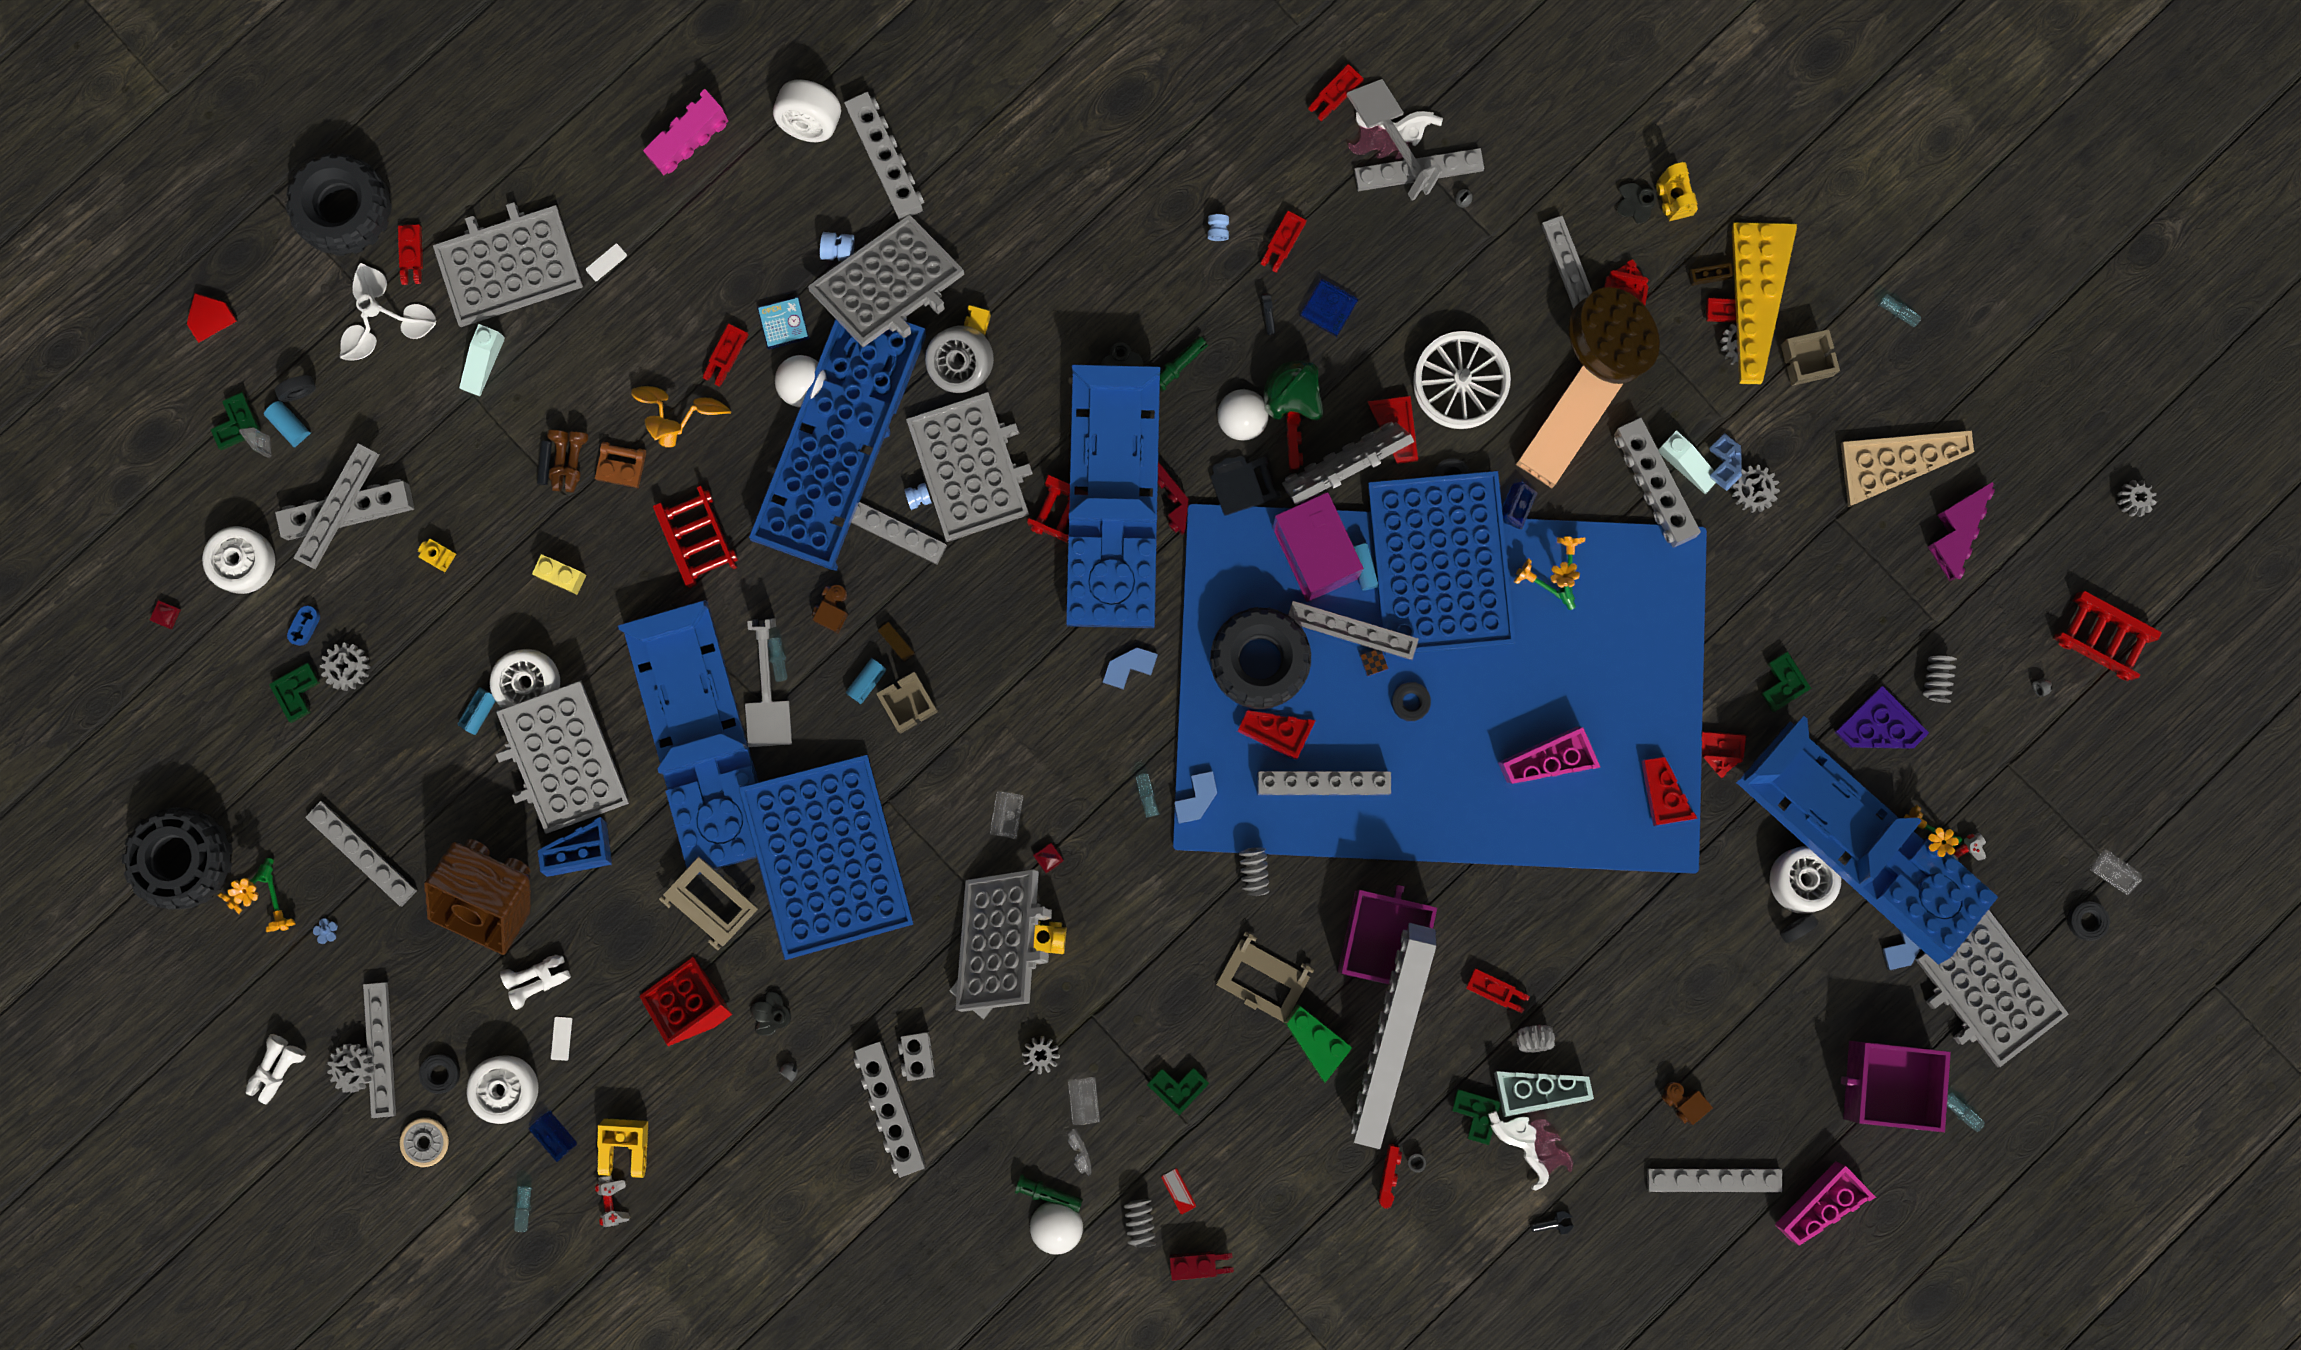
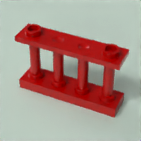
M1048 475L1045 484L1048 487L1049 494L1037 520L1029 518L1027 523L1031 526L1030 530L1042 535L1044 532L1068 543L1069 536L1064 534L1069 523L1070 484ZM1075 487V495H1088V492ZM1060 493L1069 496V502L1055 530L1044 525L1057 495L1060 496Z
M702 486L697 487L700 496L672 508H665L661 503L653 506L685 585L689 588L697 585L695 579L698 578V575L726 563H729L732 569H736L737 565L735 562L738 561L734 549H729L710 504L713 502V498L709 490L705 491ZM704 503L708 513L707 516L677 528L676 526L673 528L671 523L673 516ZM712 523L717 535L687 548L685 546L681 547L679 539L682 538L681 536ZM718 543L721 544L725 555L697 567L689 566L687 559L690 558V555Z
M2086 591L2076 593L2073 602L2078 604L2079 609L2066 634L2063 632L2055 634L2053 639L2057 640L2061 647L2073 649L2116 672V676L2122 680L2129 681L2139 678L2140 674L2132 669L2145 644L2159 640L2162 632ZM2092 611L2098 615L2099 619L2086 644L2074 639L2087 612ZM2112 622L2117 625L2118 630L2104 655L2093 648L2106 623ZM2131 632L2136 635L2137 641L2125 664L2122 665L2113 660V657L2125 634Z

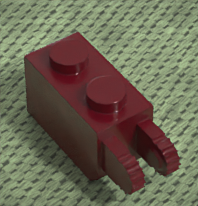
M1214 1251L1172 1254L1170 1255L1172 1281L1217 1277L1216 1274L1232 1273L1234 1268L1231 1266L1216 1268L1215 1260H1229L1233 1258L1232 1252L1214 1253Z

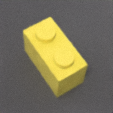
M542 554L532 573L534 576L578 595L586 578L584 573Z

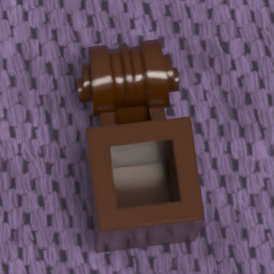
M827 585L822 593L824 600L820 605L817 604L813 610V621L839 634L848 614L837 608V602H844L847 598V592L840 585Z
M1676 1082L1667 1083L1664 1088V1094L1661 1096L1669 1107L1674 1105L1678 1111L1676 1113L1677 1117L1684 1124L1687 1122L1694 1125L1713 1109L1698 1090H1693L1686 1097H1683L1684 1088Z

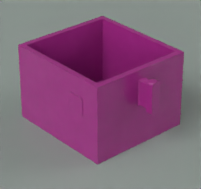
M1328 492L1318 497L1316 495L1319 493L1300 502V505L1276 515L1272 527L1306 602L1357 580L1364 569Z
M1395 885L1394 897L1362 890L1355 891L1337 973L1389 984L1392 970L1395 971L1397 950L1401 949L1402 943H1400L1403 929L1407 930L1409 923L1433 928L1437 907L1402 900L1401 895L1404 892V886Z
M1849 1041L1847 1077H1841V1084L1846 1085L1843 1119L1860 1124L1945 1132L1951 1052Z

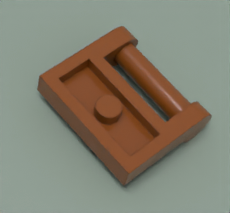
M603 441L595 479L639 488L646 450L613 446L609 442ZM610 453L636 458V463L629 464L609 460L608 456Z

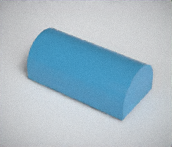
M281 401L274 402L264 412V416L293 447L299 445L311 434Z
M1368 544L1357 545L1354 549L1364 568L1359 576L1361 589L1364 591L1377 588L1378 581Z
M871 658L845 693L858 703H863L886 672V668Z
M479 687L459 720L458 726L476 735L496 702L492 693Z

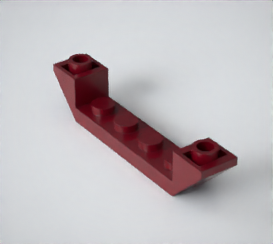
M1158 462L1157 485L1161 489L1165 487L1169 492L1168 498L1175 506L1179 504V507L1168 515V525L1175 533L1179 531L1183 535L1186 528L1188 498Z

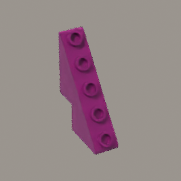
M1993 482L1937 515L1949 534L1929 545L1928 548L1949 581L1956 578L1961 579L1965 572L1963 565L1972 553L1971 543L1979 534L1980 528L1978 525L1980 519L1982 520L1987 513V508L1985 507L1987 500L1992 498L1995 491Z

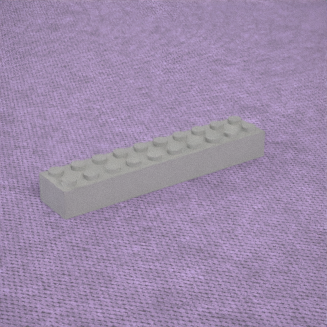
M1409 923L1407 930L1403 929L1401 934V949L1397 950L1395 971L1392 970L1389 979L1390 989L1385 993L1384 1012L1381 1011L1379 1015V1029L1374 1034L1373 1052H1369L1367 1060L1368 1069L1364 1071L1362 1091H1359L1357 1096V1110L1353 1112L1351 1119V1134H1354V1143L1380 1149L1436 949L1435 929Z

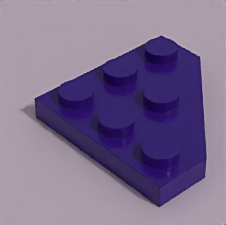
M1883 686L1879 687L1835 731L1850 748L1912 749L1929 734Z

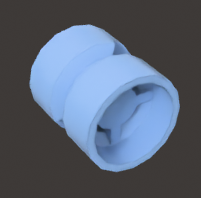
M822 233L820 243V258L822 260L833 261L837 258L838 261L843 262L854 254V235L841 234L837 237L836 233Z

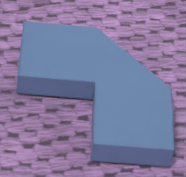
M1724 433L1710 447V452L1723 461L1710 475V478L1727 491L1742 476L1741 445Z
M1135 648L1109 662L1103 683L1124 689L1130 669L1151 675L1158 654Z
M1213 771L1191 776L1195 798L1174 802L1179 824L1201 819L1216 796L1217 789Z
M1902 931L1900 933L1903 944L1882 948L1887 970L1912 965L1921 950Z

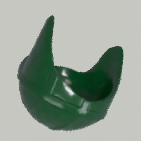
M1292 361L1276 368L1269 376L1264 389L1266 412L1279 420L1289 412L1300 413L1312 420L1321 419L1323 417V406L1318 385V367L1308 361Z

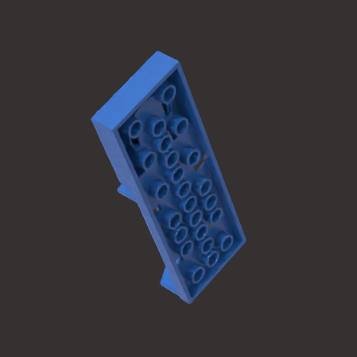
M835 320L815 370L814 381L807 390L749 536L751 541L837 571L836 560L884 438L890 435L889 424L893 414H896L925 341V328L906 322L911 329V334L903 338L897 330L892 332L888 329L865 347H862ZM824 370L827 381H823L821 390L816 396L811 398L816 380L821 371ZM805 423L815 427L813 433L809 434L799 430L801 424ZM863 444L873 448L871 455L861 452ZM774 494L786 498L784 506L771 502ZM835 516L845 519L843 527L832 524Z
M1072 365L1067 626L1154 628L1160 367ZM1077 409H1090V417H1076ZM1141 410H1155L1154 419L1141 418ZM1075 487H1088V495H1075ZM1139 488H1153V497L1139 496Z
M704 600L619 625V630L625 634L660 761L658 773L663 774L667 786L666 795L686 867L688 868L698 856L715 870L757 858L739 788L759 782L708 601ZM713 643L715 651L702 655L700 647ZM650 662L652 670L641 672L640 664ZM734 718L736 726L723 730L721 722ZM671 737L673 745L662 747L661 739Z
M1805 716L1795 724L1790 721L1736 782L1938 965L1954 955L1998 898L1997 895L1952 855L1946 852L1944 857H1939L1937 854L1938 850L1930 851L1929 845L1933 844V842L1928 838L1923 840L1914 832L1922 821L1920 818L1899 819L1809 738L1808 719ZM1816 759H1817L1823 766H1820V765L1816 762ZM1786 797L1791 803L1783 811L1778 804ZM1876 813H1877L1879 816H1881V817L1883 818V820H1881L1878 816H1876ZM1847 851L1852 857L1844 866L1838 859Z

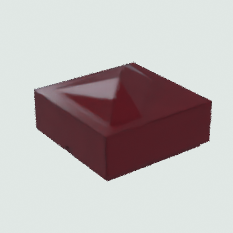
M158 600L150 621L172 629L181 609Z
M1052 843L1033 855L1045 873H1048L1064 861Z

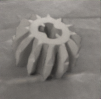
M2132 480L2129 484H2124L2121 487L2123 491L2118 492L2117 495L2122 500H2119L2117 504L2124 505L2122 512L2129 510V516L2137 514V516L2141 517L2145 512L2149 513L2152 511L2151 506L2156 504L2152 497L2157 494L2150 492L2152 485L2145 487V481L2141 480L2137 483L2136 480Z
M1530 1026L1521 1028L1517 1032V1044L1519 1045V1050L1523 1052L1546 1051L1555 1046V1035L1550 1026Z
M1041 1036L1040 1044H1038L1034 1037L1031 1039L1034 1047L1028 1043L1025 1044V1047L1031 1051L1022 1052L1023 1056H1030V1059L1025 1060L1024 1064L1033 1063L1029 1069L1031 1072L1038 1066V1074H1042V1067L1044 1066L1045 1070L1049 1073L1051 1069L1048 1063L1056 1067L1057 1063L1052 1058H1060V1054H1053L1052 1051L1057 1050L1059 1047L1058 1045L1052 1048L1049 1047L1053 1042L1051 1038L1047 1044H1044L1045 1038ZM1044 1049L1047 1052L1045 1053L1047 1059L1037 1060L1036 1050L1041 1051Z

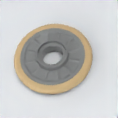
M419 1118L410 1122L404 1128L400 1137V1149L404 1158L409 1163L418 1167H429L438 1163L446 1154L449 1145L448 1134L445 1128L438 1121L431 1118ZM422 1136H426L430 1140V1145L426 1149L419 1146V1139Z

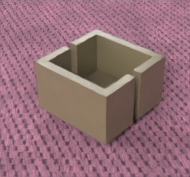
M1829 330L1790 338L1781 344L1785 363H1790L1787 370L1792 386L1833 377L1840 371L1835 352L1825 358V354L1834 349Z
M915 672L898 681V684L901 686L900 689H897L892 684L877 693L878 698L900 734L917 725V719L922 722L938 712Z

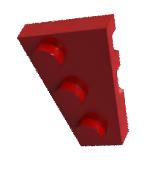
M1411 396L1368 401V405L1380 430L1388 422H1393V424L1397 422L1411 434L1414 440L1413 443L1392 454L1396 463L1418 461Z
M1247 710L1237 732L1297 760L1316 720L1275 716L1274 714Z
M1666 758L1641 761L1653 826L1698 819L1695 813L1691 811L1685 794H1682L1677 784V779Z

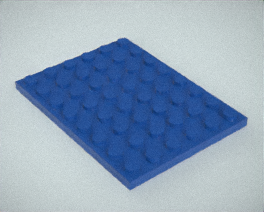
M1498 471L1368 483L1382 628L1418 638L1419 641L1415 653L1515 644Z
M867 755L739 788L784 960L913 925Z

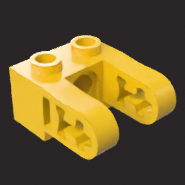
M1686 162L1669 166L1657 181L1658 183H1656L1657 193L1659 196H1662L1663 200L1662 211L1668 217V221L1693 216L1698 210L1695 193H1692ZM1671 192L1678 193L1679 197L1674 199L1671 196Z
M1038 921V925H1035L1033 948L1036 951L1064 954L1067 928L1062 927V923L1049 922V926H1041L1040 921ZM1042 930L1047 931L1050 935L1049 941L1046 943H1040L1037 939L1038 933Z
M602 1120L598 1125V1175L611 1176L614 1146L632 1149L631 1176L644 1178L647 1160L648 1121Z

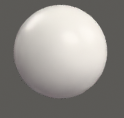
M796 355L781 363L776 371L775 387L779 396L786 403L795 407H801L807 390L814 381L818 361L809 356ZM824 370L821 371L816 380L811 398L816 396L821 390L823 381H827Z
M1240 389L1229 393L1223 398L1218 408L1217 418L1221 429L1229 437L1236 440H1250L1264 431L1268 423L1269 414L1265 410V401L1259 394L1251 390Z
M1046 1202L1034 1212L1030 1222V1233L1034 1243L1042 1251L1049 1254H1063L1072 1250L1080 1241L1083 1233V1222L1079 1212L1063 1205Z

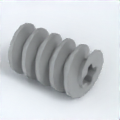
M1942 655L1928 658V662L1933 665L1927 666V670L1931 673L1926 675V679L1931 682L1924 684V687L1929 690L1924 691L1923 696L1937 702H1951V700L1945 698V695L1952 694V691L1946 688L1954 685V683L1948 681V678L1955 677L1949 670L1956 669V666L1950 664V661L1957 660V658Z
M1248 848L1239 852V855L1246 857V859L1240 861V864L1246 865L1240 871L1247 874V876L1241 878V881L1248 882L1247 885L1242 886V890H1247V895L1260 896L1270 892L1269 887H1267L1269 879L1265 878L1268 876V871L1265 869L1268 867V864L1264 861L1267 858V854L1264 852L1265 848Z
M1151 1199L1130 1201V1203L1124 1205V1208L1131 1209V1212L1125 1214V1217L1132 1218V1221L1126 1223V1226L1133 1227V1230L1127 1232V1235L1134 1237V1239L1128 1241V1244L1134 1245L1137 1248L1156 1245V1242L1149 1241L1155 1238V1233L1148 1232L1154 1229V1224L1147 1223L1153 1220V1215L1147 1214L1152 1211V1206L1146 1205L1151 1202Z

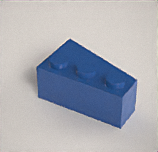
M599 817L593 823L583 828L581 827L567 837H562L538 850L540 872L549 877L612 865L607 822Z

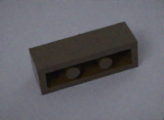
M1731 263L1691 269L1689 272L1691 286L1729 280L1733 277Z
M889 622L878 630L904 662H907L915 655Z

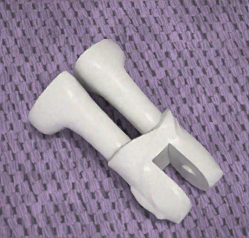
M549 956L543 962L520 972H513L510 969L500 971L502 982L508 990L534 977L539 976L540 980L508 992L509 999L515 1010L523 1007L525 1000L541 990H549L571 977L568 970L557 973L552 977L549 969L565 962L563 956Z
M274 1034L269 1035L266 1041V1054L261 1065L257 1067L255 1074L248 1080L245 1092L253 1096L260 1089L262 1083H265L266 1086L258 1098V1101L265 1105L275 1095L283 1082L282 1078L292 1063L302 1062L307 1055L298 1047L287 1046L288 1042L285 1039ZM282 1052V1055L273 1073H271L269 1071L271 1066L273 1065L277 1056Z

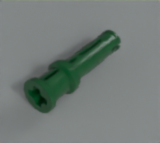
M1198 336L1171 363L1164 364V368L1160 371L1161 391L1164 392L1166 386L1173 379H1178L1180 372L1200 352L1208 347V344L1201 336Z
M1023 1174L1020 1175L1014 1193L1018 1194L1020 1192L1031 1196L1033 1200L1040 1198L1079 1212L1083 1201L1082 1198L1044 1186V1183L1040 1180L1036 1182L1025 1178Z

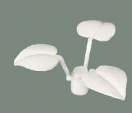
M360 263L353 280V295L357 299V308L362 312L361 317L364 320L366 329L360 325L350 326L346 329L341 338L339 357L344 360H359L373 352L377 340L374 335L369 333L370 325L367 317L376 316L379 311L403 321L401 323V331L406 337L411 339L425 336L435 326L436 317L432 311L420 304L407 306L404 309V317L381 307L374 297H380L384 294L387 280L378 270Z

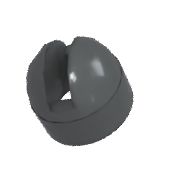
M1467 189L1459 190L1455 196L1456 204L1462 208L1468 207L1473 199L1472 193ZM1466 193L1468 196L1462 202L1460 198Z
M2045 678L2033 682V690L2037 696L2044 697L2052 691V682Z
M785 1063L778 1072L792 1082L798 1074V1069L793 1063Z
M1420 1154L1412 1155L1408 1160L1409 1168L1416 1173L1422 1172L1426 1167L1425 1158ZM1421 1159L1423 1162L1414 1169L1412 1165Z

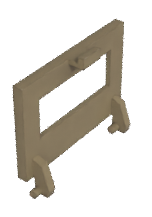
M700 856L663 894L666 898L662 896L659 898L668 908L671 906L669 903L671 901L709 934L714 941L710 939L708 943L716 950L721 948L718 944L723 947L758 910L754 903L734 887L736 884L734 879L728 874L724 877L720 875ZM699 872L742 908L729 924L686 888Z
M1245 932L1246 941L1240 940L1216 985L1245 1001L1244 1004L1255 1010L1259 1008L1284 1022L1292 1012L1310 978L1307 976V973H1313L1314 969L1302 963L1301 967L1304 970L1303 972L1298 971L1251 945V940L1256 941L1257 937ZM1241 961L1291 988L1281 1008L1231 981Z

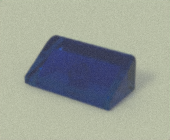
M1524 482L1514 483L1502 507L1503 523L1522 529L1538 493Z
M550 1111L539 1117L529 1128L530 1132L556 1162L561 1160L577 1145L575 1139Z

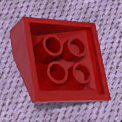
M694 957L639 996L667 1046L715 1028L732 1015L724 999Z

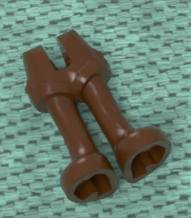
M548 430L547 436L556 446L554 467L549 471L552 491L562 490L563 476L566 475L565 490L566 492L574 493L581 475L580 471H577L579 452L582 445L588 441V434L581 432H570L569 434L564 431ZM569 440L570 455L568 465L565 467L566 447Z

